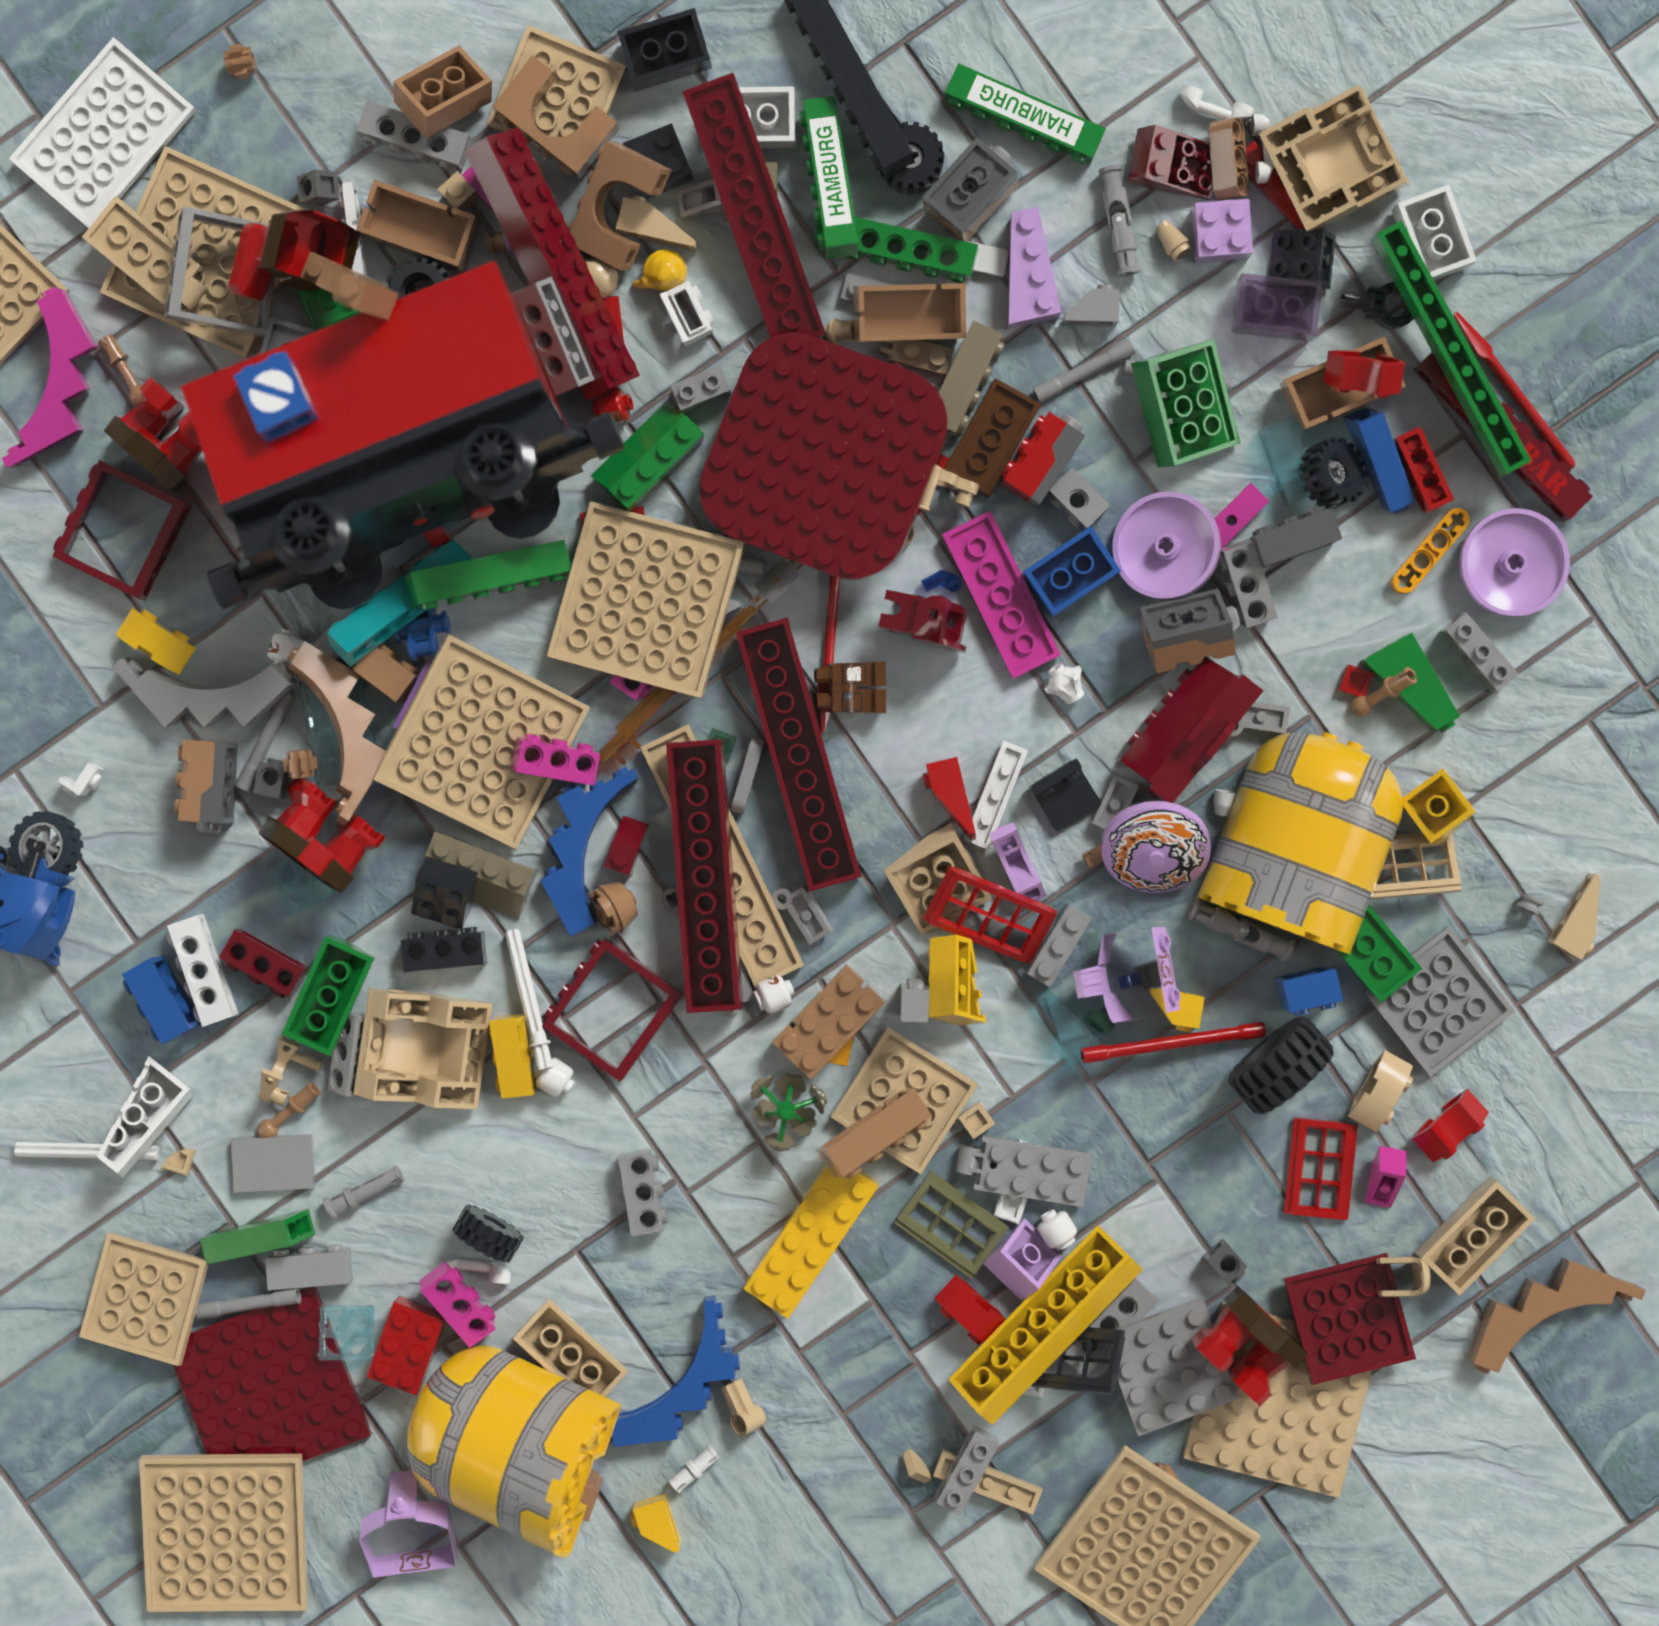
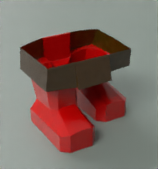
M294 210L273 214L269 226L248 223L242 228L228 286L232 294L251 301H262L266 296L273 275L279 277L282 284L300 291L311 292L320 289L321 287L300 277L310 251L352 269L360 234L346 223L315 210Z
M150 377L140 388L142 403L122 418L115 415L104 432L165 487L177 493L192 480L187 474L203 450L189 412L179 422L178 430L164 443L158 439L168 423L185 406L179 400H176L170 392L165 390L166 388Z
M294 778L287 787L293 803L277 820L268 816L258 834L322 883L342 893L354 879L351 873L365 851L378 848L386 837L380 832H375V829L361 817L352 814L345 827L336 822L337 833L323 845L315 837L324 820L338 802L332 797L328 798L325 796L326 794L312 782L303 778Z
M1237 1286L1223 1298L1226 1307L1214 1325L1210 1328L1200 1329L1192 1337V1341L1196 1348L1223 1373L1232 1364L1234 1352L1251 1338L1255 1343L1229 1370V1375L1240 1389L1257 1405L1261 1406L1271 1396L1270 1378L1290 1364L1296 1369L1308 1353L1264 1309Z

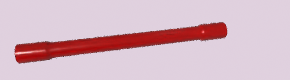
M1261 1021L1241 1024L1236 1027L1135 1042L1084 1047L1080 1049L1082 1063L1088 1064L1107 1061L1112 1058L1234 1040L1257 1039L1266 1037V1027L1264 1022Z

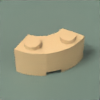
M1384 1050L1372 1064L1365 1082L1353 1098L1348 1117L1375 1132L1378 1131L1383 1123L1388 1125L1393 1118V1108L1403 1091L1406 1092L1412 1083L1413 1078L1410 1077L1413 1065Z

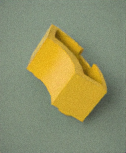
M132 608L115 635L134 649H139L149 655L151 660L179 675L196 649L188 642L190 637L177 629L173 633L156 621L158 617L150 611L144 609L141 613Z

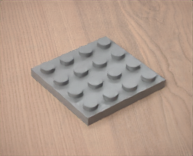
M1446 926L1411 953L1423 969L1382 1003H1379L1368 989L1363 991L1367 999L1429 1077L1433 1076L1515 1012L1449 926Z
M1202 1297L1116 1328L1125 1331V1342L1117 1381L1138 1436L1239 1399L1228 1368L1222 1373L1196 1348L1192 1341V1337L1200 1329L1213 1326ZM1104 1344L1110 1359L1113 1344Z

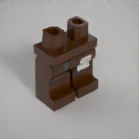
M886 661L831 663L814 669V682L827 683V693H815V708L828 709V712L886 713V689H857V686H885Z

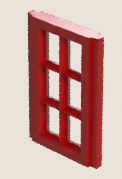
M1293 1117L1284 1203L1285 1214L1348 1220L1358 1124ZM1307 1129L1322 1130L1320 1151L1305 1150ZM1327 1131L1342 1132L1340 1154L1325 1152ZM1305 1156L1319 1157L1317 1179L1302 1178ZM1325 1158L1339 1159L1337 1181L1322 1180ZM1302 1184L1316 1185L1314 1206L1300 1205ZM1322 1186L1336 1187L1334 1209L1320 1207Z

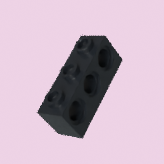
M477 927L463 928L461 933L451 934L450 929L434 931V936L424 937V932L409 933L408 939L401 940L404 972L487 963L484 931L477 932ZM467 939H472L477 944V949L473 954L468 953L464 948V943ZM441 941L448 943L450 946L448 956H442L438 952V945ZM414 944L420 945L424 950L421 959L415 958L411 953Z

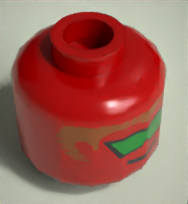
M614 388L595 397V401L592 402V410L595 417L609 411L616 424L629 420L630 410L634 409L632 397L630 394L626 395L620 388Z

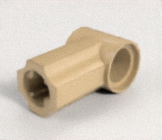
M742 1378L720 1388L732 1413L730 1418L731 1427L738 1436H745L765 1425V1413L759 1405L753 1404Z

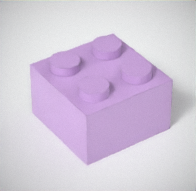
M1249 199L1199 202L1194 204L1191 213L1195 263L1245 260L1250 258L1253 254Z

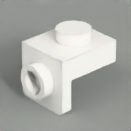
M88 763L76 782L69 777L60 776L58 782L64 785L62 790L73 797L77 795L87 796L90 790L96 789L102 781L103 777L101 774L104 769L96 763Z

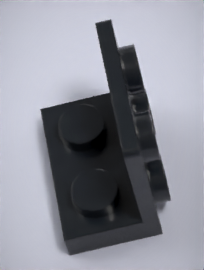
M1306 229L1274 230L1268 282L1270 284H1311L1320 290L1330 289L1336 236L1325 229H1313L1311 231H1306Z
M1077 758L1029 786L1056 831L1061 830L1101 805L1100 799L1081 770L1082 766Z

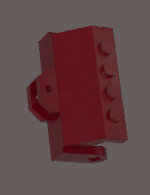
M1204 657L1202 662L1196 664L1191 670L1186 668L1177 679L1180 682L1178 687L1174 691L1169 689L1160 700L1163 703L1162 707L1157 712L1153 709L1143 721L1146 724L1145 728L1141 733L1137 730L1126 742L1130 746L1118 760L1124 767L1131 769L1149 783L1145 790L1158 801L1174 803L1199 770L1222 747L1237 723L1264 691L1244 674L1236 676L1208 657Z

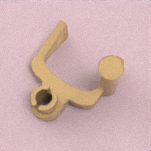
M936 465L919 509L931 512L929 507L936 486L958 490L954 503L970 508L973 495H977L980 485L960 478L958 475L945 471Z
M280 1036L278 1039L277 1060L272 1071L264 1068L261 1071L259 1100L268 1104L272 1102L283 1107L289 1091L277 1086L283 1078L282 1075L288 1061L292 1060L314 1069L318 1074L323 1060H318L296 1051L300 1045L299 1043Z

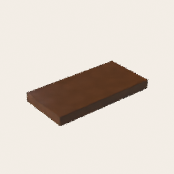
M995 378L944 470L979 484L978 492L990 498L1001 478L1002 472L1014 455L1042 403Z

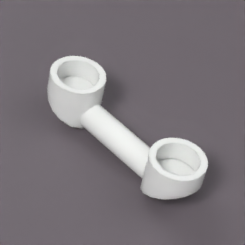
M1184 85L1180 94L1183 101L1192 110L1223 120L1238 117L1244 122L1251 119L1254 112L1253 107L1240 102H1235L1232 110H1228L1201 101L1203 91L1190 85Z
M1253 114L1251 118V135L1260 136L1259 133L1270 128L1271 124L1265 115ZM1263 141L1264 161H1257L1255 167L1257 184L1267 183L1275 167Z
M459 1258L446 1261L451 1268L455 1266L461 1270L490 1272V1282L510 1283V1271L496 1262Z

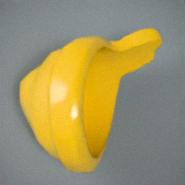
M670 249L657 250L646 259L642 269V278L634 281L631 285L639 290L652 288L659 291H669L684 283L687 276V265L679 253Z

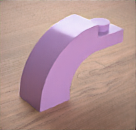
M1014 822L1000 826L995 831L989 833L993 847L1014 891L1036 901L1046 897L1043 885L1029 859Z

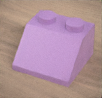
M1024 1218L994 1248L983 1264L1023 1301L1041 1287L1063 1255L1056 1248H1048L1039 1232Z

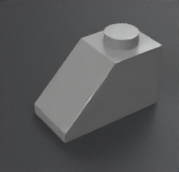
M1097 285V289L1093 288L1065 314L1063 325L1117 326L1119 322L1120 289H1113V285Z

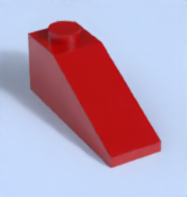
M954 757L926 764L927 773L922 774L925 788H931L933 797L971 841L976 840V832L958 758Z

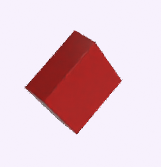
M1348 664L1337 690L1355 697L1365 696L1374 674Z

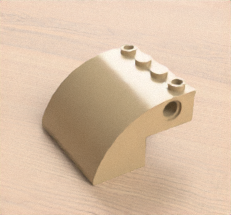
M1359 85L1313 110L1306 107L1259 133L1306 231L1323 227L1351 215L1409 185L1363 88Z
M369 988L353 1095L372 1101L417 1102L432 1108L477 1109L493 1004L440 994Z

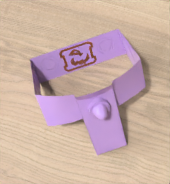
M1150 927L1153 933L1166 1013L1180 1010V993L1176 988L1169 950L1171 947L1170 937L1166 933V927ZM1118 932L1103 935L1097 966L1073 971L1077 998L1103 994L1105 1006L1112 1023L1136 1020L1126 1012L1115 992L1111 993L1107 979L1106 963L1110 962L1111 949Z
M412 1470L392 1472L388 1505L362 1518L359 1541L373 1578L456 1566L457 1544L448 1503L444 1501L418 1502L419 1482ZM415 1518V1521L427 1522L447 1528L451 1546L374 1556L367 1534L384 1526L388 1521Z

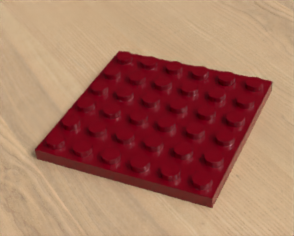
M308 1287L300 1290L301 1302L299 1304L248 1310L190 1332L182 1365L173 1366L207 1454H302L303 1462L372 1435L371 1428L317 1287Z

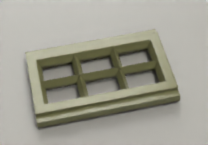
M930 1171L894 1221L897 1226L971 1279L1009 1228L1008 1225L933 1171ZM930 1188L948 1200L940 1212L922 1201ZM918 1204L936 1216L928 1229L910 1216ZM952 1204L970 1216L962 1229L944 1216ZM940 1221L959 1233L951 1245L933 1233V1230ZM974 1221H977L992 1232V1235L984 1245L967 1233ZM963 1237L981 1249L973 1261L955 1249Z

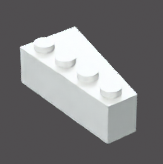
M148 1056L142 1073L134 1083V1088L127 1102L121 1108V1113L115 1125L112 1126L97 1155L101 1161L122 1178L194 1095L190 1088L150 1056Z

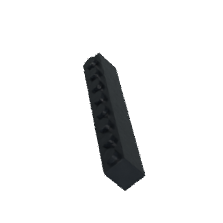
M783 0L789 13L795 12L799 19L795 23L801 35L805 36L807 34L811 42L808 43V47L815 59L820 57L823 63L820 68L827 81L832 79L836 86L833 88V92L838 102L846 104L848 110L845 111V114L852 126L857 124L860 133L857 135L865 149L869 147L873 155L870 156V159L877 172L882 170L885 177H888L914 163L913 153L829 1Z

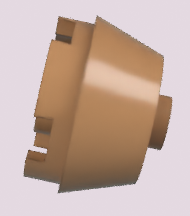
M620 882L597 885L595 890L588 893V900H594L595 903L593 913L603 929L610 928V936L617 932L623 933L638 916L635 905L637 902L633 893L627 890Z

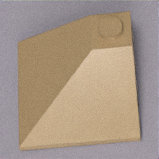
M953 823L927 835L884 869L886 876L921 935L937 928L923 920V916L949 866L981 877ZM959 881L951 897L967 903L975 887ZM980 890L973 906L978 907L991 900L992 896L990 893ZM948 901L941 917L952 920L961 915L964 907Z

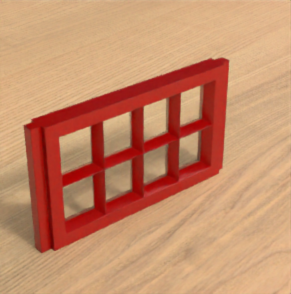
M949 866L923 916V920L955 935L972 939V942L1018 961L1031 964L1057 915V910L964 870ZM959 881L975 887L967 903L951 897ZM980 890L996 896L988 912L973 906ZM1002 898L1018 905L1010 921L994 914ZM948 901L964 907L957 923L941 917ZM1023 908L1039 913L1032 929L1016 924ZM970 910L986 916L978 932L962 926ZM991 919L1007 925L1000 940L984 935ZM1013 928L1029 934L1021 950L1005 943Z

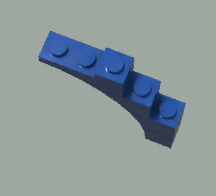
M627 767L616 771L612 774L614 779L607 783H604L603 779L594 783V785L589 786L590 792L588 793L583 785L576 787L575 783H572L561 789L562 795L557 797L571 824L569 828L564 824L552 831L554 836L549 838L563 868L560 869L556 865L544 872L546 877L540 881L570 936L597 923L589 905L585 887L584 861L588 841L597 820L607 805L624 788L639 779L635 769L628 771Z
M716 1295L705 1297L704 1328L701 1343L695 1358L684 1375L668 1391L654 1401L634 1410L619 1413L612 1433L613 1447L677 1440L679 1431H683L682 1415H677V1413L706 1409L708 1401L712 1400L710 1384L705 1385V1382L735 1379L736 1371L740 1370L739 1354H734L733 1347L722 1348V1345L727 1344L725 1329H720L719 1319L723 1318L722 1302L717 1303Z

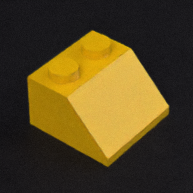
M1444 768L1403 797V807L1428 841L1434 845L1439 844L1457 831L1476 813L1475 809Z

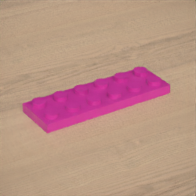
M991 511L942 534L1012 679L1060 656L1059 649Z

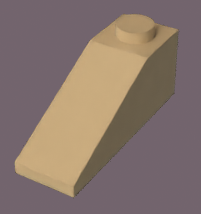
M631 195L630 199L623 197L616 226L619 234L694 252L697 251L696 241L654 206L647 203L645 198Z
M1587 874L1547 941L1575 959L1582 960L1594 948V943L1592 942L1596 937L1600 876L1597 874Z

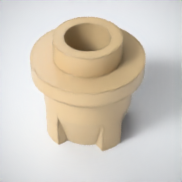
M837 318L831 319L830 323L826 325L827 340L837 345L843 342H854V320L839 321Z

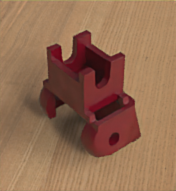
M886 590L884 599L894 601L896 605H900V612L896 615L881 613L878 627L889 629V632L911 636L912 639L925 645L966 653L967 647L961 644L967 613L963 606L940 595H932L925 598L919 595ZM935 610L934 618L932 620L930 615L931 612ZM949 619H955L956 625L953 628H949L947 625Z

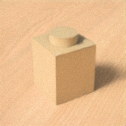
M458 171L438 188L441 195L452 207L462 211H466L480 198Z

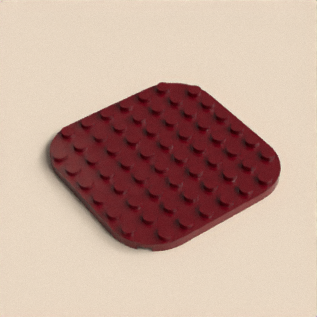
M790 332L773 336L757 346L749 355L736 383L702 471L700 498L704 511L710 521L721 532L733 539L837 578L846 580L869 578L890 567L899 557L905 546L946 440L948 416L944 402L939 392L928 380L912 371L809 334Z

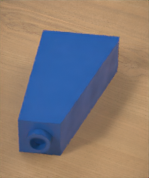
M1367 406L1344 416L1343 419L1355 447L1362 454L1360 458L1362 461L1365 460L1366 466L1364 467L1368 471V476L1382 508L1394 514L1407 510L1409 508L1408 505L1414 503L1415 499L1384 413Z

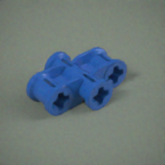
M436 608L424 611L394 634L397 644H402L404 640H407L409 655L412 661H417L418 657L436 656L439 650L437 634L444 632L451 634L449 615L446 610L437 615Z

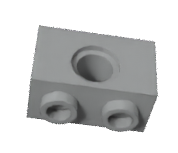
M720 365L670 385L680 411L684 414L732 395Z
M1073 468L1047 493L1050 496L1049 502L1057 510H1065L1070 515L1067 518L1068 521L1078 530L1081 527L1086 530L1110 506ZM1075 494L1080 495L1084 500L1083 507L1074 508L1070 504V497Z

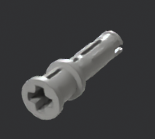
M396 1165L354 1188L347 1186L343 1189V1192L334 1197L323 1199L325 1209L331 1219L335 1220L339 1214L351 1208L353 1210L357 1209L360 1202L403 1182V1174Z

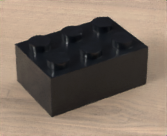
M695 8L617 31L635 92L712 69Z

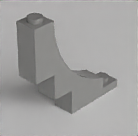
M131 657L120 659L112 666L164 728L176 725L189 711L203 727L215 724L229 710L243 727L252 725L298 683L293 677L294 675L288 670L289 666L281 662L269 665L261 673L243 683L227 687H205L190 684L174 678L158 668L147 670L144 673L142 665Z

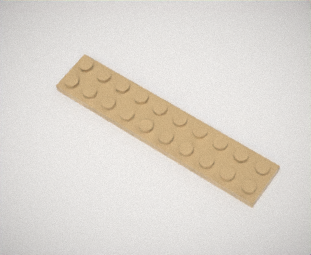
M689 724L640 747L670 811L666 743L697 741ZM729 809L739 952L756 988L757 983L775 975L783 976L804 966V963Z

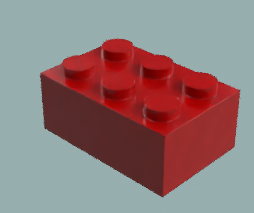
M398 1296L392 1304L367 1378L417 1396L423 1387L446 1320L436 1309Z

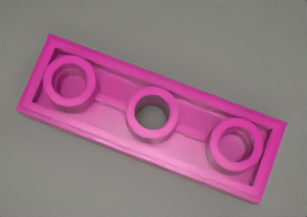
M1249 483L1214 518L1220 532L1221 548L1270 502L1252 483ZM1227 517H1232L1235 520L1233 526L1227 524Z

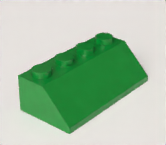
M665 402L624 442L625 451L610 456L590 477L625 511L631 512L704 440V433L684 413L668 402Z
M334 935L325 936L282 1031V1035L331 1056L375 958L356 945Z

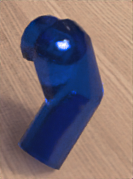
M939 570L921 580L926 592L938 586L951 592H957L962 586L959 576L946 570Z

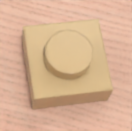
M980 1101L958 1116L973 1139L995 1124Z

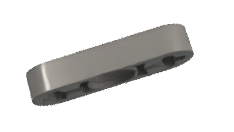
M752 736L731 806V811L740 814L745 812L765 744L763 739Z

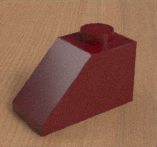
M623 815L604 867L632 875L649 824Z

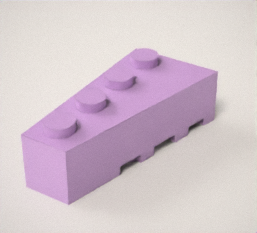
M1038 207L1012 212L1010 216L1007 330L1057 319L1061 314Z

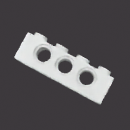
M204 914L168 925L167 939L170 946L175 947L178 956L175 957L176 965L179 971L184 973L186 982H184L185 991L189 997H192L195 1004L193 1013L197 1022H201L202 1027L238 1015L236 1004ZM189 939H193L197 944V949L194 953L189 952L186 944ZM198 964L203 965L206 969L204 978L196 975L195 968ZM207 989L213 991L215 995L213 1003H208L204 998V993Z

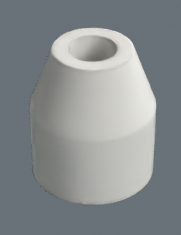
M1223 789L1215 790L1213 806L1216 815L1228 817L1236 797L1235 792Z

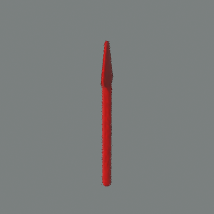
M1455 312L1453 316L1475 354L1487 363L1558 458L1573 469L1576 465L1575 460L1494 356L1490 344L1458 312Z
M830 575L823 667L834 663L840 578ZM827 683L817 684L818 693H827ZM819 709L821 732H825L830 714L828 709Z

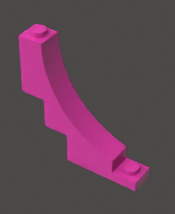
M56 287L48 289L41 294L43 298L36 301L43 314L48 331L51 355L50 371L43 397L36 411L18 432L25 446H22L20 443L7 450L8 455L2 458L7 468H14L83 431L68 401L91 390L75 360L98 349V346L67 291L63 289L57 290Z

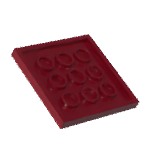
M1387 1253L1282 1278L1300 1346L1308 1353L1304 1358L1311 1385L1416 1359L1400 1298L1378 1297V1291H1397L1391 1265L1376 1264L1377 1258H1388Z

